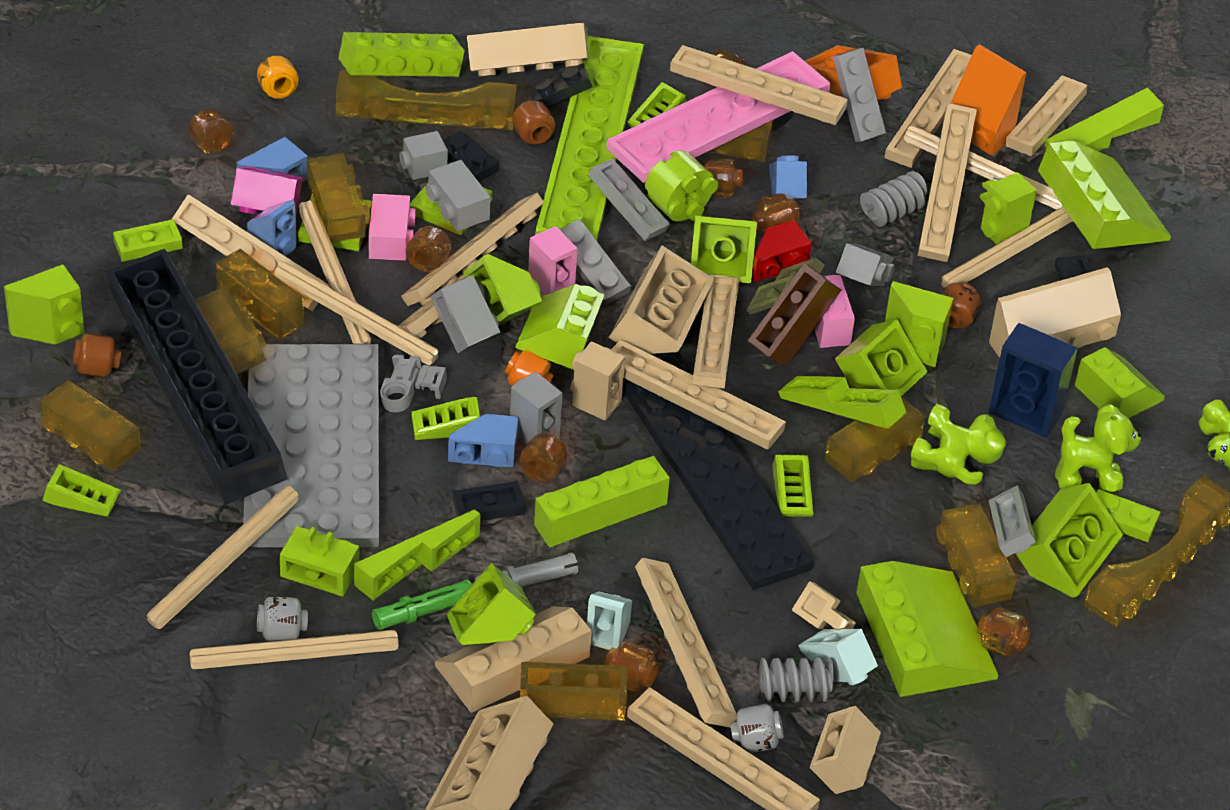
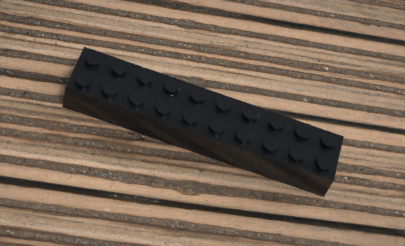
M164 248L107 270L106 275L113 299L224 504H229L287 480L281 452L166 249Z

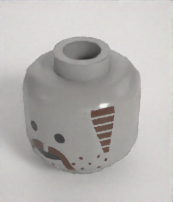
M272 596L266 598L264 605H258L257 632H262L265 640L298 639L300 631L307 630L308 610H301V603L297 598Z
M768 704L739 709L737 712V722L730 724L734 743H741L742 748L749 753L775 749L779 744V739L784 738L779 710L773 711V708Z

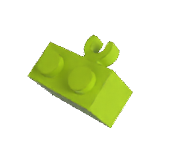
M1018 172L998 181L991 179L982 183L987 192L980 194L981 200L985 203L981 230L997 245L1030 225L1037 190Z
M296 526L280 553V577L343 597L354 578V563L359 562V545L352 544L347 540L334 538L331 532H328L327 535L321 534L313 526L310 530Z

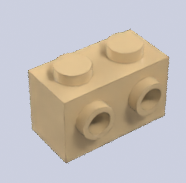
M592 341L583 352L579 351L572 362V368L574 369V379L570 390L573 392L572 406L606 421L622 401L625 356Z
M856 706L828 714L810 769L835 794L862 787L867 778V772L875 754L881 732Z

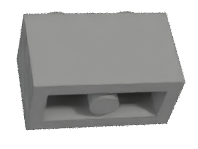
M462 160L429 171L428 185H426L427 196L431 202L437 204L443 218L446 221H450L457 231L490 220L491 197Z
M846 243L836 273L870 286H884L885 282L891 280L894 273L895 265L892 264L894 257L859 244Z
M473 275L446 286L430 296L457 353L487 341L500 333L498 318L489 309L484 299V289L479 282H476Z
M535 371L525 379L518 380L511 387L510 416L518 417L517 439L534 453H538L560 438L562 392Z

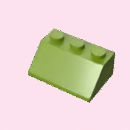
M573 284L541 296L542 302L531 309L515 348L522 351H530L546 360L573 369V359L579 351H584L604 294L597 292L590 286Z
M1087 483L1063 488L1058 491L1032 525L1036 542L1031 544L1024 552L1016 555L1030 576L1070 597H1077L1123 534L1091 484Z
M491 563L446 615L457 641L462 645L513 641L518 634L522 636L531 628L534 623L533 617L536 613L523 589Z

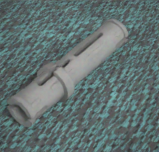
M568 553L567 555L517 568L507 566L503 568L502 572L517 585L523 587L570 574H577L578 565H572L577 560L573 553Z

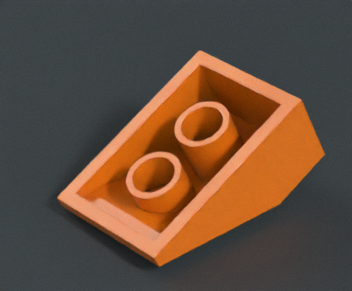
M979 44L974 49L951 104L977 109L971 143L992 156L1006 145V137L1016 127L1026 72Z
M837 45L805 60V62L830 82L829 93L843 97L833 56L856 48ZM864 50L877 100L891 97V93L902 88L897 56Z

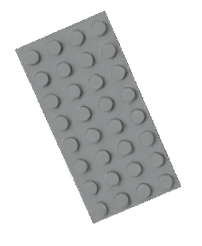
M250 344L248 396L281 452L287 480L244 497L243 524L284 486L289 485L299 494V500L248 548L284 547L296 526L308 530L313 526L321 534L327 535L328 532H331L334 538L347 540L352 544L359 545V547H379L378 344Z

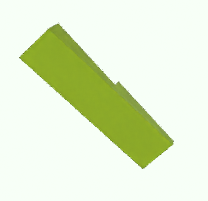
M1147 87L1048 138L1044 146L1047 148L1049 143L1076 141L1096 151L1109 148L1112 138L1160 123L1164 104Z
M796 376L778 391L781 399L886 429L890 428L907 413L899 390L849 388L845 377Z
M474 509L354 563V586L374 601L419 566L424 565L431 572L480 536V513Z

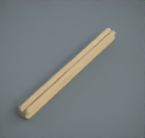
M910 125L905 132L904 141L937 156L940 137ZM971 151L968 153L966 169L984 178L998 181L1016 173ZM1020 174L1037 190L1035 201L1055 210L1063 207L1053 193L1052 188Z
M312 200L301 202L299 204L300 216L330 288L356 302L315 202ZM342 316L353 344H371V337L366 329Z
M1064 207L1057 209L943 275L942 287L945 288L949 284L967 283L1071 223L1073 221Z
M281 262L275 269L276 279L409 355L419 357L421 362L432 365L436 361L439 351L432 345L286 262Z
M289 485L284 486L147 613L148 622L156 629H161L298 502L299 494Z
M395 630L195 648L190 650V665L192 669L196 670L395 651L398 649V635Z

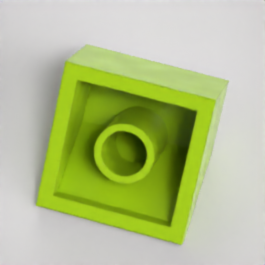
M695 216L691 264L707 275L737 277L741 283H751L757 222Z
M487 254L481 257L463 272L466 278L473 275L476 282L481 284L485 292L484 299L489 309L497 316L499 325L522 316L542 302L540 287L531 278L528 271Z
M64 265L4 286L9 332L12 336L58 344L84 334L80 287Z
M893 281L890 288L885 322L897 319L922 363L936 367L946 342L954 298Z
M897 319L871 325L835 358L849 384L857 389L899 390L902 396L927 373L925 366Z
M1106 347L1080 360L1075 386L1099 409L1104 405L1111 404L1117 407L1129 419L1164 401L1165 396L1124 357Z

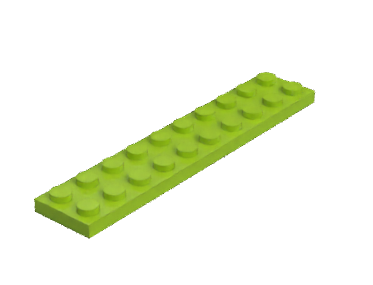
M588 36L589 60H584L583 63L588 71L592 88L570 98L535 235L555 226L560 230L580 219L594 239L598 241L608 198L591 180L588 174L592 167L608 160L614 159L617 163V158L606 149L607 139L625 130L643 56L644 44Z

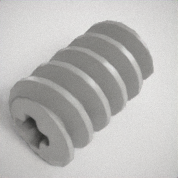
M915 171L908 172L906 175L890 180L878 188L862 193L860 196L862 210L878 227L885 226L887 222L895 221L896 217L902 218L906 213L909 214L914 212L915 209L923 208L925 205L924 196L927 192L926 183L919 173Z
M761 658L759 666L760 690L765 694L767 702L772 701L775 692H778L781 702L786 701L788 692H792L795 702L800 701L802 692H806L809 702H813L816 692H820L823 702H827L833 688L832 658L827 660L825 667L820 658H815L811 667L806 658H801L797 667L793 658H787L784 667H782L779 658H774L770 667H768L765 658Z

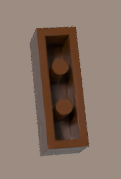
M804 263L748 341L768 357L786 367L842 289Z

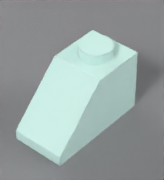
M600 591L590 595L587 626L592 630L590 645L619 652L630 624L632 600Z
M823 629L798 645L800 651L811 662L815 658H820L824 667L827 660L832 658L833 682H848L849 685L858 684L867 679V673L878 666L862 629Z

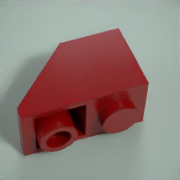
M795 220L766 229L754 256L752 271L754 282L772 278L778 275L781 269L810 260L812 243Z

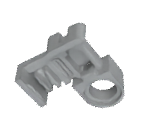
M394 355L392 357L394 371L391 378L384 379L380 390L384 409L389 412H401L407 409L415 393L414 387L416 389L421 387L422 390L425 387H429L430 391H435L436 399H441L447 381L446 367L422 365L421 367L420 358L417 356H410L409 359H404V355ZM393 393H402L404 395L397 400L388 398Z

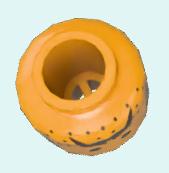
M268 57L261 62L257 70V79L261 88L269 97L274 99L289 97L298 86L299 77L293 64L285 57Z

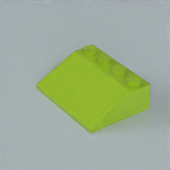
M1076 141L1048 144L1038 172L1048 186L1053 189V193L1093 249L1170 241V233L1114 158Z
M896 561L861 566L856 593L899 697L998 679L996 668L952 571Z

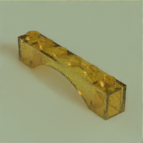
M340 70L336 88V116L513 130L512 117L516 109L517 84L486 82L477 87L457 92L423 93L395 87L374 75H350L347 71Z
M1202 475L1184 493L1178 514L1179 530L1171 541L1156 553L1143 559L1125 564L1108 565L1089 583L1083 606L1115 627L1126 618L1129 620L1133 618L1139 610L1141 603L1145 599L1151 600L1163 581L1169 582L1183 562L1187 564L1193 559L1201 544L1207 545L1220 526L1226 527L1229 524L1230 492Z

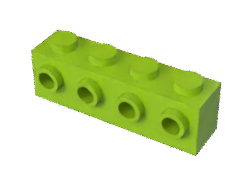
M343 32L338 59L350 75L459 77L465 50L452 34Z
M654 456L643 460H636L629 465L612 471H606L596 477L578 481L571 486L537 497L535 499L534 525L549 548L667 505L670 478Z

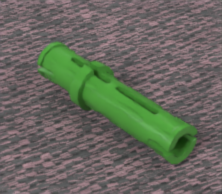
M465 579L456 584L412 598L409 596L401 597L399 602L373 609L372 619L375 627L381 631L403 622L410 624L416 622L418 617L452 607L469 589L472 583L470 580Z

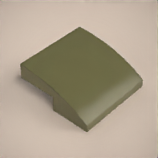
M813 258L781 269L774 282L759 286L746 311L751 315L772 308L804 263L821 273L825 265L817 258Z

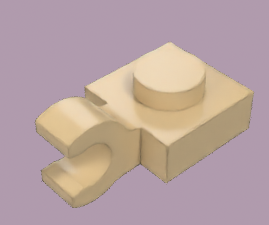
M809 581L792 608V611L818 629L823 630L827 623L835 629H853L856 625L855 621L835 610L840 600L814 582Z

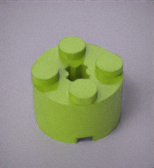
M683 150L670 153L672 158L666 162L660 160L651 169L645 182V189L648 191L646 196L671 220L684 221L690 219L695 221V216L703 214L704 206L709 201L711 195L717 190L718 181L711 172L688 152Z

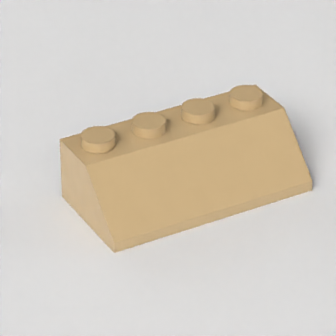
M584 23L467 35L470 70L473 73L478 72V77L495 76V70L507 69V74L525 72L524 67L536 66V71L554 69L553 64L565 63V67H571L583 63L584 60H589L588 33Z
M661 246L644 269L609 338L616 343L622 340L649 354L678 352L714 279L664 246Z
M1107 267L998 298L989 344L1000 358L1002 346L1018 322L1078 348L1115 337L1121 312L1111 271Z
M550 607L537 613L533 617L534 623L531 628L522 636L518 634L513 641L471 644L436 660L435 666L468 710L473 713L590 657L592 630L573 607Z
M527 695L479 710L425 810H509L511 805L518 799L520 795L519 790L525 778L532 772L534 768L533 763L539 751L547 743V736L553 726L551 720Z

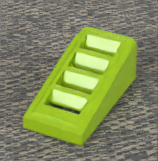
M661 82L627 121V125L633 128L641 124L640 121L652 119L647 116L649 114L654 117L662 114L656 111V108L664 113L685 103L686 95ZM665 102L669 104V106L667 107L662 103Z
M477 397L463 398L412 411L414 439L449 438L451 433L480 417ZM436 420H442V423L437 424ZM423 421H429L430 426L424 427Z
M776 455L772 465L779 511L783 517H812L813 504L808 455ZM784 473H799V476H784ZM785 483H800V486H785ZM786 493H802V496H786ZM787 503H803L804 507H787Z
M59 464L46 487L43 501L60 507L108 517L120 495L121 489ZM91 493L93 494L92 498L86 497V494ZM100 496L107 497L104 504L98 502Z

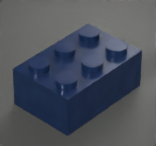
M1018 322L1002 346L989 413L1047 438L1063 413L1078 347Z

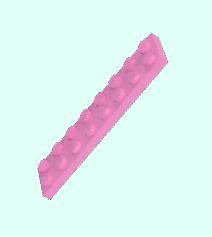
M793 51L756 68L828 93L830 91V82ZM717 87L607 139L606 149L644 183L657 162L660 160L666 162L672 158L670 153L683 150L695 158L790 112V110Z

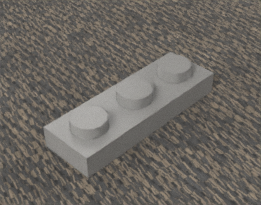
M856 48L833 56L843 97L848 99L846 108L855 142L864 141L886 133L864 48Z
M614 159L592 167L588 176L644 241L666 232L670 226L669 222Z
M580 219L560 229L577 247L576 270L588 286L604 294L602 301L604 307L630 293L631 285Z
M1018 485L988 500L999 547L1005 557L1014 553L1024 552L1031 544L1036 542L1025 498Z

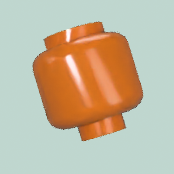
M516 350L504 373L508 374L507 381L511 386H514L518 380L525 379L535 371L549 383H551L554 374L549 372L551 361L527 350L522 352Z

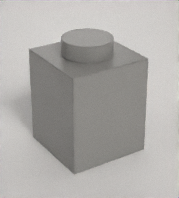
M438 131L403 138V151L399 153L402 168L407 169L412 179L416 180L428 177L430 170L447 165L448 150Z

